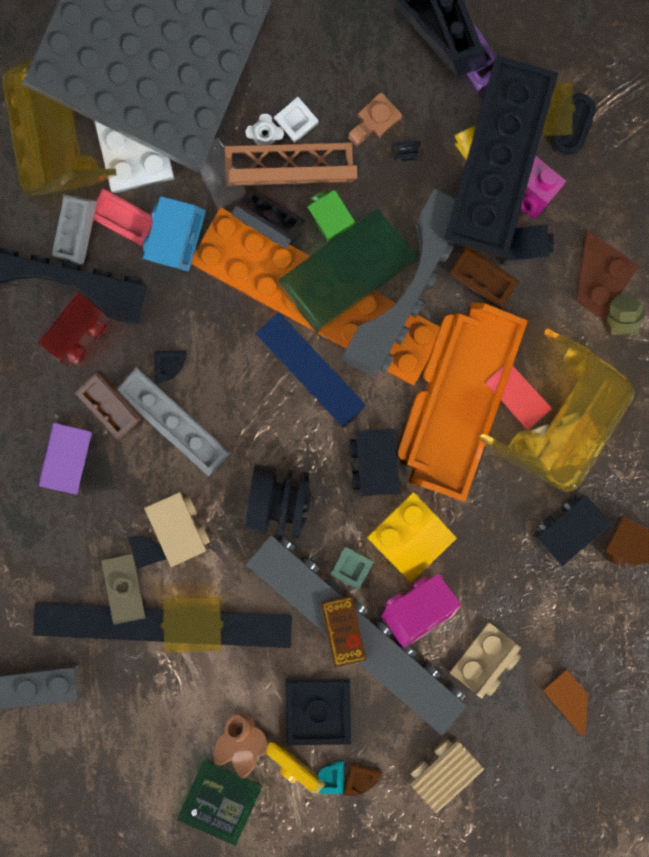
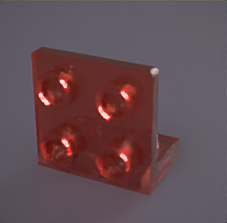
M77 293L38 344L56 357V360L61 364L70 367L74 363L77 366L88 353L85 347L93 338L98 340L108 328V325L105 323L108 317Z

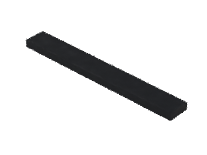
M35 603L33 636L291 648L292 615L144 608L146 618L114 625L110 606Z

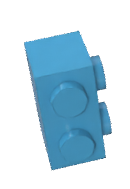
M160 196L159 203L154 206L152 211L153 224L150 234L146 236L143 243V259L189 272L206 210L192 204Z

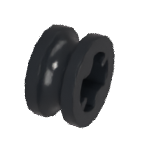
M404 141L393 144V150L397 152V155L394 156V162H411L422 159V153L418 151V148L421 147V141Z

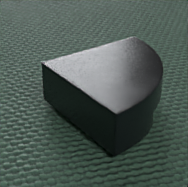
M187 350L154 351L156 384L167 382L180 373L186 362Z
M142 536L128 538L137 569L167 559L161 545L156 541Z

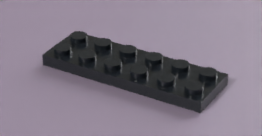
M496 55L444 242L503 259L508 257L558 72Z

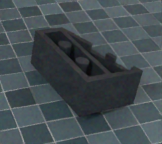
M394 0L399 12L457 77L487 66L484 49L464 0Z

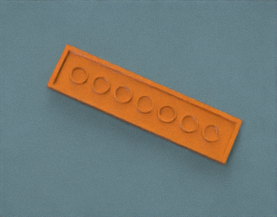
M221 207L199 244L191 262L192 266L344 349H347L359 325L376 319L396 304L392 300L289 245L285 249L281 245L274 243L268 237L245 225L242 221L232 216V213ZM409 315L404 325L410 329L402 344L394 343L389 353L395 357L387 370L388 373L412 386L415 385L431 356L440 330L439 326L419 315L416 318Z

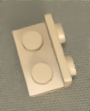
M487 622L449 673L481 699L485 694L491 696L501 683V680L498 679L505 668L510 671L519 661L521 655L518 651L521 647L490 622Z

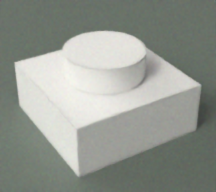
M299 97L274 116L276 123L294 144L319 123V120Z

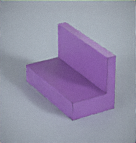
M52 423L38 486L77 495L91 431Z

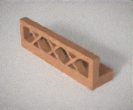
M352 143L224 147L226 186L353 182L357 179V165H353ZM315 151L326 152L320 157ZM331 151H345V166H330L324 159ZM283 152H294V154L289 158ZM299 152H308L317 162L312 167H298L292 160ZM244 153L254 162L249 169H233L232 154ZM252 153L263 154L257 159ZM267 153H277L286 162L281 168H267L260 161Z

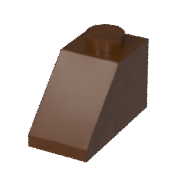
M619 517L602 549L603 552L609 554L607 560L623 569L626 564L638 566L649 562V530L625 517Z

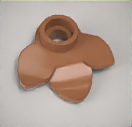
M245 713L231 716L226 722L225 733L218 738L215 745L214 765L220 766L232 761L237 774L241 778L247 777L254 769L256 755L262 756L267 752V738L262 730L256 728V723L252 716Z

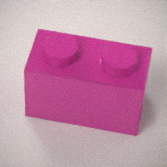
M439 574L430 580L426 576L421 578L411 586L413 591L405 596L402 593H398L385 604L387 608L381 618L403 648L453 617L461 606V603Z

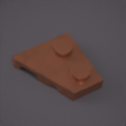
M588 231L584 236V250L580 266V280L576 302L599 318L604 319L610 308V303L616 295L621 294L640 265Z

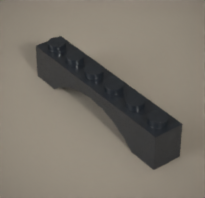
M0 248V285L25 279L56 281L71 286L87 295L101 308L110 320L142 326L150 291L148 286L143 285V279L125 276L123 281L112 278V272L93 269V274L80 271L81 266L74 263L62 262L60 267L49 264L50 259L46 257L31 255L29 260L18 257V251Z

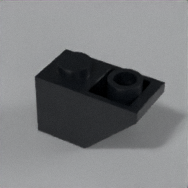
M548 225L515 228L508 257L503 259V265H541L549 257L550 253H553L554 235L548 234Z

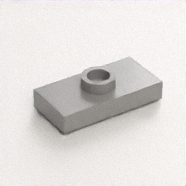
M64 194L51 254L52 258L84 265L97 204L96 201Z

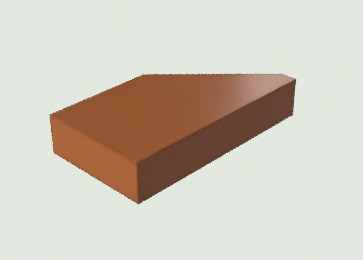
M565 669L547 684L542 691L582 736L586 731L588 693L571 673Z

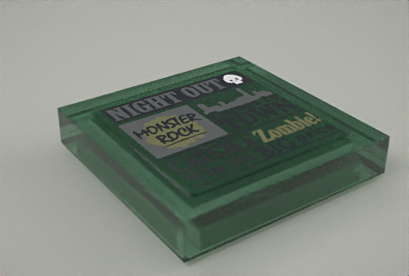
M204 759L177 820L236 846L263 785L247 778H241L238 774L221 766H216L214 763Z

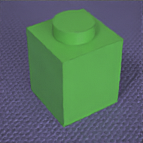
M335 189L330 193L323 190L310 199L312 204L307 206L308 213L327 243L355 227L354 219Z

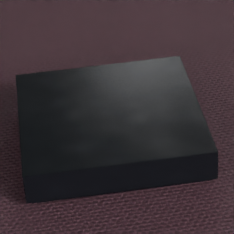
M350 679L286 680L287 746L351 744Z

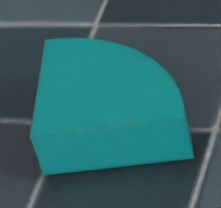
M344 760L331 762L320 769L316 775L325 782V786L316 794H343Z

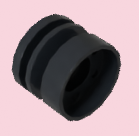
M255 464L244 530L266 534L270 521L274 520L277 521L278 536H283L287 522L293 523L291 538L299 539L300 533L307 522L312 491L309 473L301 471L298 486L292 485L294 470H288L284 482L279 483L277 482L276 467Z

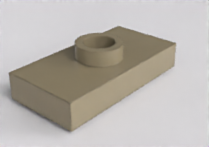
M133 554L101 560L113 624L146 618Z

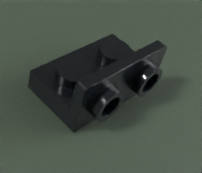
M253 187L242 197L231 214L245 225L252 227L285 249L295 242L306 221Z

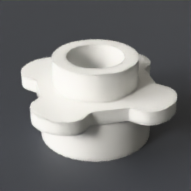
M262 114L256 124L246 128V136L249 139H253L257 145H273L277 140L283 138L284 131L272 122V117L269 114ZM263 130L268 132L266 136L262 135Z

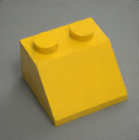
M414 492L400 503L367 536L370 542L410 583L457 539Z

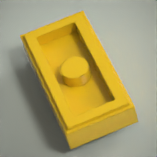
M270 742L267 745L266 754L282 767L279 772L293 784L296 781L300 782L311 793H319L325 786V782L280 743Z

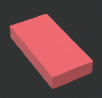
M102 188L95 200L97 204L93 220L143 247L144 240L150 234L152 228V215Z
M504 366L485 382L494 393L499 384ZM512 366L500 401L528 431L552 408L516 368Z

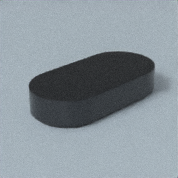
M574 94L564 104L552 136V146L562 156H574L584 146L596 113L595 103L588 95Z

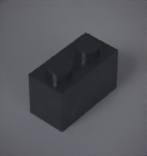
M395 429L355 432L356 439H350L351 458H357L358 471H352L354 490H360V496L400 493Z
M574 494L560 506L563 509L561 514L555 519L551 515L548 516L536 527L539 532L534 538L558 566L563 567L611 526V523L587 495H582L578 498Z

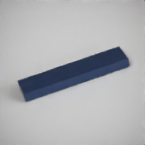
M279 312L255 333L342 428L366 406Z

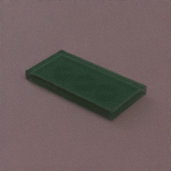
M377 208L278 279L277 285L315 332L318 333L415 262L418 256Z

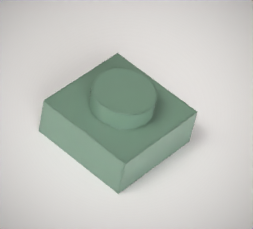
M345 546L330 575L359 590L374 561Z

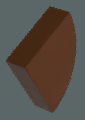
M351 762L343 795L357 796L370 790L379 781L382 770Z

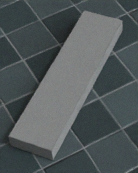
M137 367L117 387L119 392L151 425L209 477L231 454Z

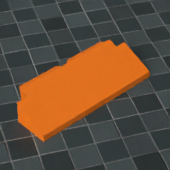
M475 302L470 303L466 316L460 313H452L442 318L437 339L423 372V378L428 382L426 390L420 391L415 395L396 450L397 457L401 459L400 463L413 467L408 483L463 502L466 501L528 320L488 304ZM504 366L499 384L494 393L485 382Z

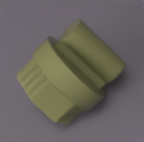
M633 294L616 295L610 303L607 313L610 335L639 334V328L643 325L644 319L642 301L634 297Z

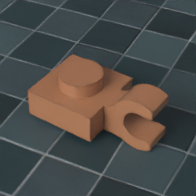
M379 93L357 114L362 123L358 124L348 134L347 138L355 147L361 144L371 133L380 139L403 115L382 93Z

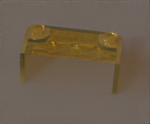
M32 58L6 72L3 80V89L19 184L25 195H44L90 187L117 175L116 169H98V165L92 156L88 154L79 155L72 109L21 84Z
M547 328L544 335L558 352L565 355L563 359L564 371L569 377L577 381L573 390L544 436L532 430H525L514 437L509 447L484 433L480 435L479 439L499 457L559 490L569 492L577 489L584 481L633 401L635 388L625 375L591 350Z

